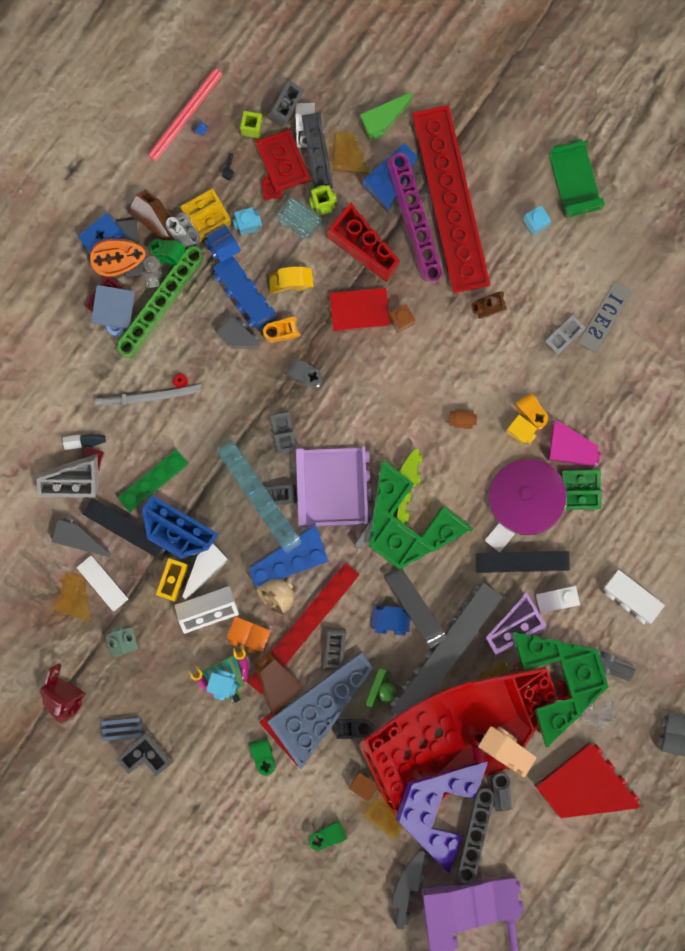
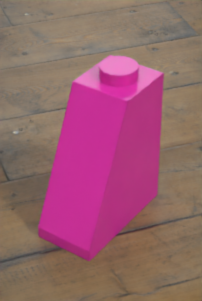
M553 422L548 461L594 467L596 463H599L601 452L598 451L596 444L561 422Z

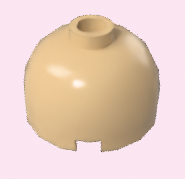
M270 579L257 587L256 591L260 599L266 606L269 603L274 607L271 611L275 614L283 616L293 605V586L288 580Z

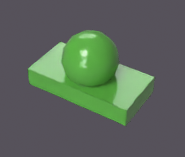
M381 668L378 670L366 701L367 706L377 709L380 700L388 702L394 699L396 688L393 684L388 683L391 672Z

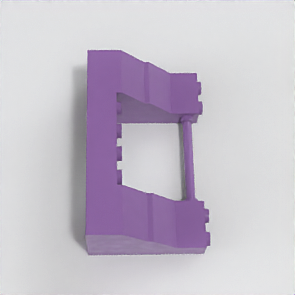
M514 876L476 880L470 884L460 882L421 887L430 951H455V948H458L457 936H453V934L504 920L508 927L510 950L518 951L515 922H517L516 919L521 918L520 913H523L524 910L522 900L519 901L518 893H521L520 881H516Z

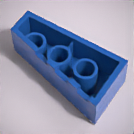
M233 256L213 267L215 272L213 274L214 278L219 284L221 282L226 287L224 289L225 293L230 299L232 297L237 302L235 304L236 308L241 314H246L248 317L246 321L252 329L256 328L257 331H260L266 324L277 319L275 310L272 307H268L269 304L262 293L259 294L257 292L258 289L250 278L246 277L247 274Z
M313 523L304 531L249 565V571L255 587L270 579H281L329 562L316 524Z

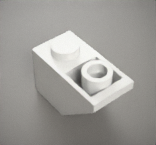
M297 103L298 148H307L301 115L315 113V103Z

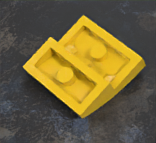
M213 188L180 206L183 213L189 216L190 221L198 231L200 241L206 239L205 235L223 224L226 226L233 224Z

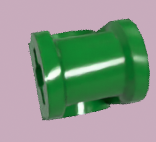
M155 239L148 246V251L157 257V261L160 264H170L173 266L178 264L186 250L185 246L176 240Z
M268 737L249 742V749L258 772L264 776L272 774L276 769V763ZM264 761H266L267 764H271L269 772H267L266 769H262Z
M339 820L312 833L309 837V844L312 849L319 851L348 838ZM315 836L323 838L321 846L313 845L312 842L315 841Z

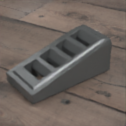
M295 484L255 487L256 506L297 503ZM279 489H281L282 500H279ZM286 489H288L289 500H287ZM270 490H273L274 501H271ZM263 491H266V502H263Z
M327 627L323 668L338 669L343 665L346 641L345 628ZM330 635H339L341 638L330 637ZM330 642L341 643V646L330 645ZM329 650L340 651V654L329 653ZM328 658L339 659V662L328 661Z

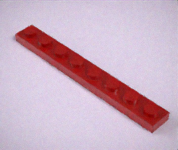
M343 564L270 653L283 667H285L360 576L348 564ZM255 671L247 683L262 694L263 692Z

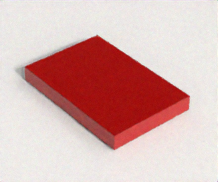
M290 129L255 141L256 148L275 193L311 180Z
M386 288L330 293L333 331L390 326Z

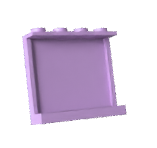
M362 446V448L296 449L299 527H309L313 523L316 526L368 524V520H372V510L368 508L367 501H371V489H367V482L370 481V470H366V463L369 462V451H365V446Z

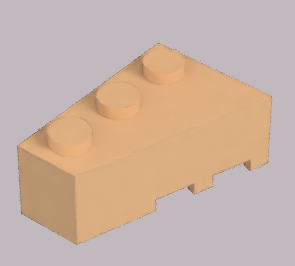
M491 726L478 746L522 777L526 776L537 758L517 744L518 740L500 727L496 730Z

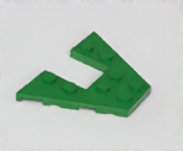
M382 461L369 537V548L397 569H402L413 561L421 559L426 554L434 552L445 546V544L473 530L472 527L444 506H441L420 537L393 516L414 483L387 462Z
M513 632L511 634L522 671L559 661L570 699L534 709L545 748L550 747L609 688L598 649Z

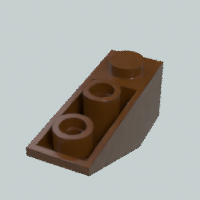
M146 189L137 194L127 213L163 240H174L166 228V220L170 216L162 202Z

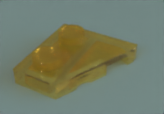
M336 132L334 136L333 171L369 174V166L367 167L364 161V155L358 147L355 134Z
M374 800L362 816L393 840L397 838L404 828L395 820L396 817L387 804L382 801Z

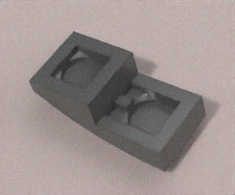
M289 411L270 414L278 454L295 451L297 448Z

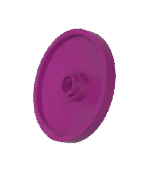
M521 459L503 467L493 479L489 492V502L496 520L507 530L520 535H536L552 528L563 515L567 501L565 484L559 473L549 464L535 459Z

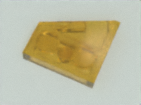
M65 574L54 611L91 621L85 579Z

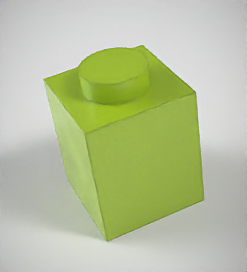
M243 111L240 127L241 136L260 139L263 125L262 114Z

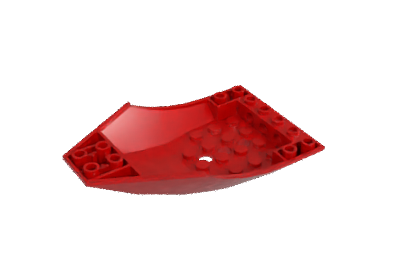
M546 667L506 673L472 681L432 695L411 706L364 738L359 747L385 803L396 817L409 781L421 780L429 775L442 774V771L448 769H458L465 764L477 763L474 761L470 742L475 733L486 734L491 726L496 730L500 727L517 739L516 743L524 748L539 726L534 709L555 703L558 696ZM441 727L442 734L439 737H434L435 730ZM424 739L423 744L419 746L420 741ZM406 750H409L408 754L405 757H403L404 752ZM487 753L486 761L488 764L483 777L505 769L509 770L510 768ZM444 792L442 799L451 793Z

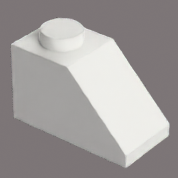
M576 586L536 594L539 614L580 605Z

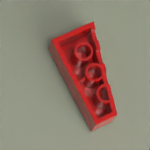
M350 202L328 229L327 238L387 282L398 269L400 260L387 244L379 238L378 233L369 226L363 215L359 214L353 203Z

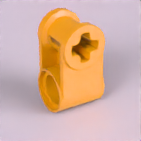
M289 317L266 324L263 329L264 339L269 343H275L300 337V332L297 331L295 323L296 317ZM269 329H274L277 335L269 337L266 332Z
M531 392L514 403L520 414L535 426L537 430L545 427L548 415ZM536 417L543 418L541 422H535Z

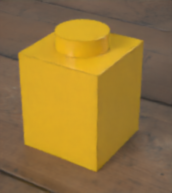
M520 414L506 430L509 435L523 446L526 442L530 444L537 436L534 433L537 428Z

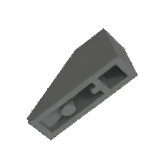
M64 517L63 521H57L52 539L53 543L111 557V553L83 528L75 524V520Z

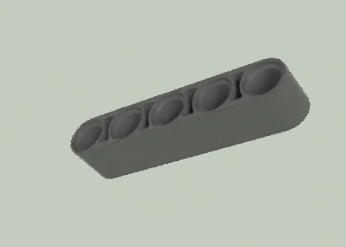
M395 568L383 575L428 646L432 648L445 640L447 636L404 570Z
M487 787L479 788L474 799L457 869L458 878L464 884H470L476 878L491 816L494 794ZM484 791L490 794V798L486 802L480 800V794ZM478 811L485 812L484 820L477 821L475 819ZM474 830L481 832L478 840H472L470 837L471 832ZM468 850L476 851L474 859L466 858ZM465 869H469L472 872L471 877L468 879L461 877V873Z

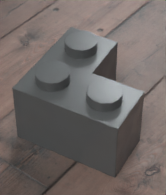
M149 732L144 734L116 759L128 774L132 773L144 762L155 776H158L173 763L172 759Z

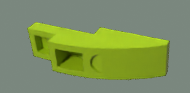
M417 448L409 455L400 470L402 475L414 483L413 489H415L416 484H420L421 473H417L418 465L422 464V454H419V449ZM411 491L408 492L398 506L397 519L403 524L409 520V510H406V502L410 503Z

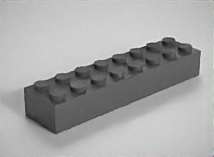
M485 583L475 585L470 592V595H472L470 600L464 601L459 607L460 614L457 617L453 616L447 624L449 626L445 633L447 638L438 643L435 648H430L424 656L427 658L423 665L421 663L417 665L413 671L415 674L413 679H407L402 686L404 690L400 696L396 695L391 701V710L399 715L411 706L432 696L503 597Z

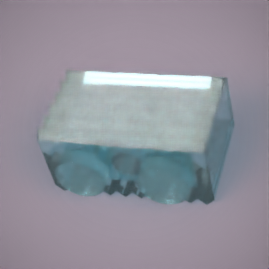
M293 197L290 198L279 213L280 223L287 229L290 227L296 231L295 234L303 240L305 238L310 240L323 223V219Z

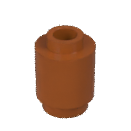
M455 409V411H450L449 426L472 429L473 425H477V414H474L473 410Z

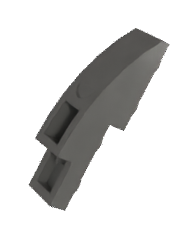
M419 849L414 854L397 881L391 902V907L398 908L395 924L397 929L404 930V925L409 923L410 913H407V907L412 905L413 893H410V890L418 891L419 886L423 887L424 875L421 872L422 867H426L428 855H424V849Z

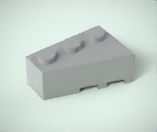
M95 454L41 471L37 477V497L95 498L99 491L98 455Z

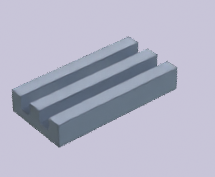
M141 718L101 721L103 741L142 737ZM137 722V726L110 729L106 727V725ZM131 730H137L138 734L107 736V733Z

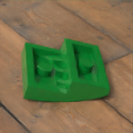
M562 469V479L567 494L565 510L602 509L601 470Z

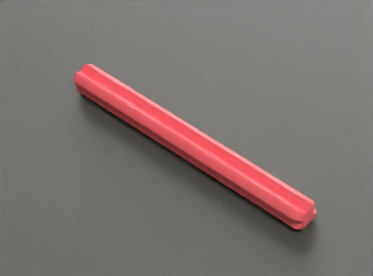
M212 70L148 153L151 159L154 161L159 159L222 77V73L219 70Z

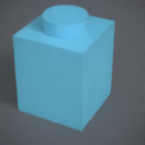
M542 205L525 214L523 219L532 236L548 228L551 223Z

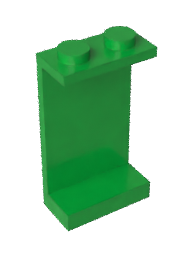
M578 139L565 146L564 144H558L553 146L549 153L566 218L602 210L605 206L604 199L599 197L588 156V140L582 141Z

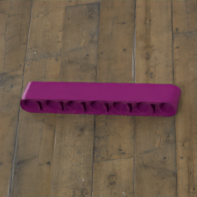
M397 153L388 159L387 166L418 269L424 281H437L442 275V269L411 166L405 154ZM395 158H399V159H400V161H401V167H400V168L395 165V163H394ZM401 176L406 178V186L400 183ZM407 195L412 197L411 205L406 202ZM413 213L418 216L417 223H414L411 219ZM418 232L423 234L424 238L422 241L417 239ZM424 250H427L429 253L427 260L422 256ZM429 268L434 270L433 278H430L428 275Z

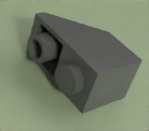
M233 316L217 331L218 336L231 349H259L261 347L259 337L253 331L249 333L245 329L247 325L240 318L237 320Z

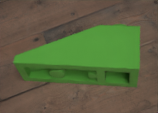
M412 92L360 114V122L369 140L373 138L377 140L384 136V133L391 128L412 102Z

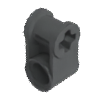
M293 358L285 373L290 379L313 389L320 387L323 382L322 375L318 369L298 358ZM316 375L318 380L311 382L310 376L314 377Z

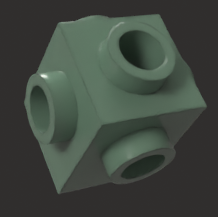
M123 626L112 629L113 633L105 635L111 657L138 650L132 627L124 629Z

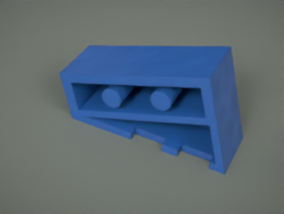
M405 143L363 180L365 190L387 213H389L391 206L397 198L387 166L388 159L397 153H403L408 157L411 170H413L417 163V155ZM395 158L394 163L400 168L401 161L399 158ZM401 176L400 183L404 185L406 178Z

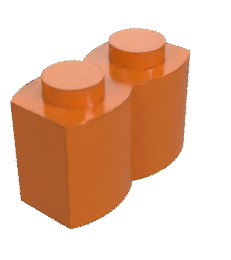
M235 616L226 638L230 639V644L240 647L241 644L248 647L247 651L258 655V652L264 651L272 631Z

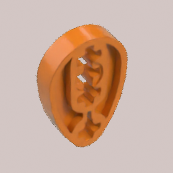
M118 238L100 240L92 247L90 252V261L93 269L98 274L107 277L127 272L136 267L145 258V249L141 244ZM134 249H138V251L140 252L142 251V253H139V257H135V254H131L134 253ZM115 252L123 255L120 257V260L111 258V262L103 259L101 260L102 263L98 264L97 261H94L97 255H100L101 258H105L106 254L115 256Z

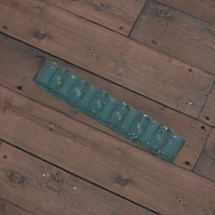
M232 439L216 449L285 553L287 554L301 545L302 541Z

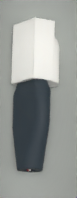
M90 434L63 437L65 450L82 448V446L91 447L106 442L105 435Z

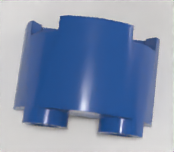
M373 605L371 629H375V633L386 634L387 630L394 631V635L406 636V632H410L411 618L404 608Z

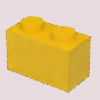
M168 558L156 595L176 602L189 565Z

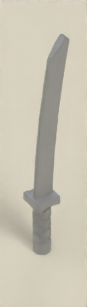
M202 385L131 396L122 394V397L95 398V404H122L127 406L130 403L174 398L194 394L202 388Z

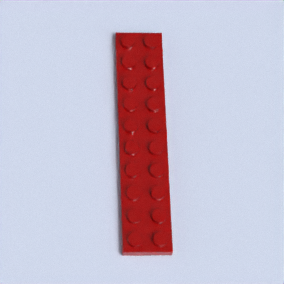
M445 105L412 112L453 294L490 287L491 284L450 107Z

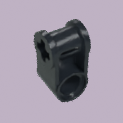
M366 719L336 720L338 723L336 739L366 738L373 732V724ZM344 724L346 725V733H344ZM360 724H368L370 727L369 733L362 734L359 731Z

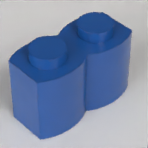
M225 224L205 235L207 240L204 242L215 260L219 258L223 262L241 251L237 241Z

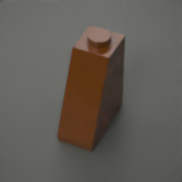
M269 652L261 656L254 665L266 705L276 715L303 686Z

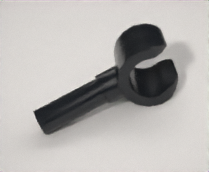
M229 153L227 164L222 170V177L229 181L234 175V171L230 169L234 156L232 153Z

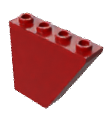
M590 742L534 785L559 818L638 809L641 807L638 803L640 799L633 790L629 792L625 787L627 782L621 775L617 776L613 771L615 767L610 760H604L601 756L603 751L600 747Z

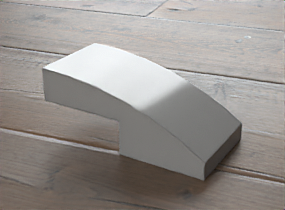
M572 315L545 342L559 355L586 327Z

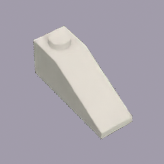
M214 544L211 545L208 551L201 552L197 556L182 596L184 599L187 600L228 561Z

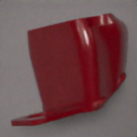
M58 663L49 669L45 685L41 687L40 693L44 708L47 709L57 722L63 723L77 714L86 693L77 686L58 677L61 669V664ZM56 670L55 675L50 679L51 674Z

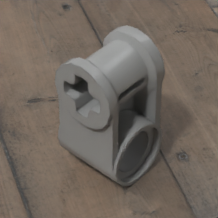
M180 212L175 217L172 216L166 220L167 230L174 240L185 246L186 250L200 242V235L186 213Z

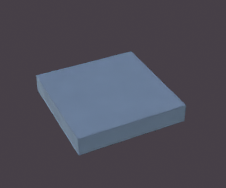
M97 285L91 324L128 329L131 322L135 291Z

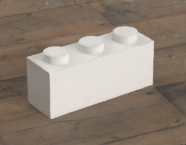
M616 570L602 588L605 591L604 595L612 601L616 599L620 602L619 606L628 613L630 611L636 615L635 619L643 625L645 623L651 624L665 606L620 570Z
M230 586L175 605L178 621L184 634L239 615Z

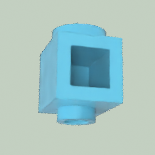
M252 207L234 212L236 217L232 219L235 230L240 231L241 236L259 231L258 227L262 226L258 210L254 211Z
M217 669L216 673L212 672L206 692L213 693V698L224 701L225 698H230V695L235 694L238 685L235 684V674Z

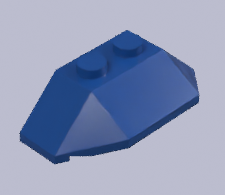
M153 495L142 509L147 539L179 558L208 551L218 536V533Z

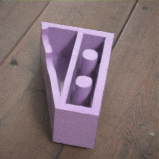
M527 592L486 637V642L495 658L515 647L511 633L517 632L535 636L546 629L547 625Z

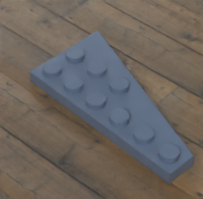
M362 652L267 720L300 769L303 768L305 762L316 750L322 738L325 737L338 719L344 707L350 702L354 693L372 671L373 667Z

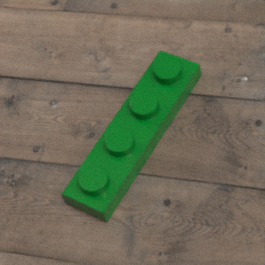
M176 449L117 498L128 512L131 513L189 464Z

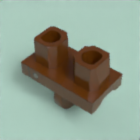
M504 291L475 300L471 304L473 314H478L479 319H484L507 310L506 303L503 300Z

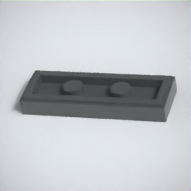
M135 219L117 222L126 233L122 239L140 244L138 226ZM134 249V253L131 254H135V257H139V253L142 252L138 251V249ZM143 260L136 267L125 272L126 278L145 276Z

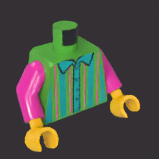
M241 646V652H236L235 648H233L234 656L202 672L198 666H195L198 672L192 674L189 670L191 678L206 691L212 672L216 673L217 669L235 674V684L238 685L235 694L230 695L229 699L231 704L242 700L238 688L245 685L244 682L248 680L249 664L244 646Z

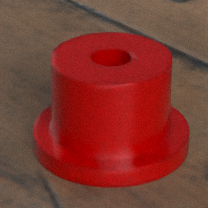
M177 374L173 378V384L178 389L185 388L188 384V378L184 374Z

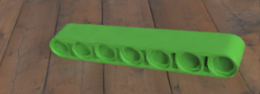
M189 247L184 252L178 264L173 267L120 339L117 348L123 357L131 358L137 353L203 263V255L198 247ZM193 253L199 254V258L195 261L189 259ZM182 268L188 269V273L184 276L178 274ZM171 283L177 285L173 291L167 290L168 285ZM158 299H165V304L157 306L156 302ZM152 313L154 314V319L150 322L145 321L146 315ZM136 329H143V334L135 337L134 331ZM125 344L132 345L129 352H123Z

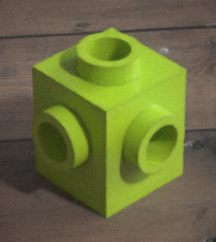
M329 185L317 186L311 190L312 197L309 198L311 208H315L316 213L327 214L332 212V209H335L337 198L335 191H331ZM322 199L326 200V202L319 203Z

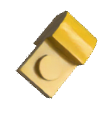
M287 267L278 269V272L268 274L270 293H279L286 290L301 291L314 287L312 268Z

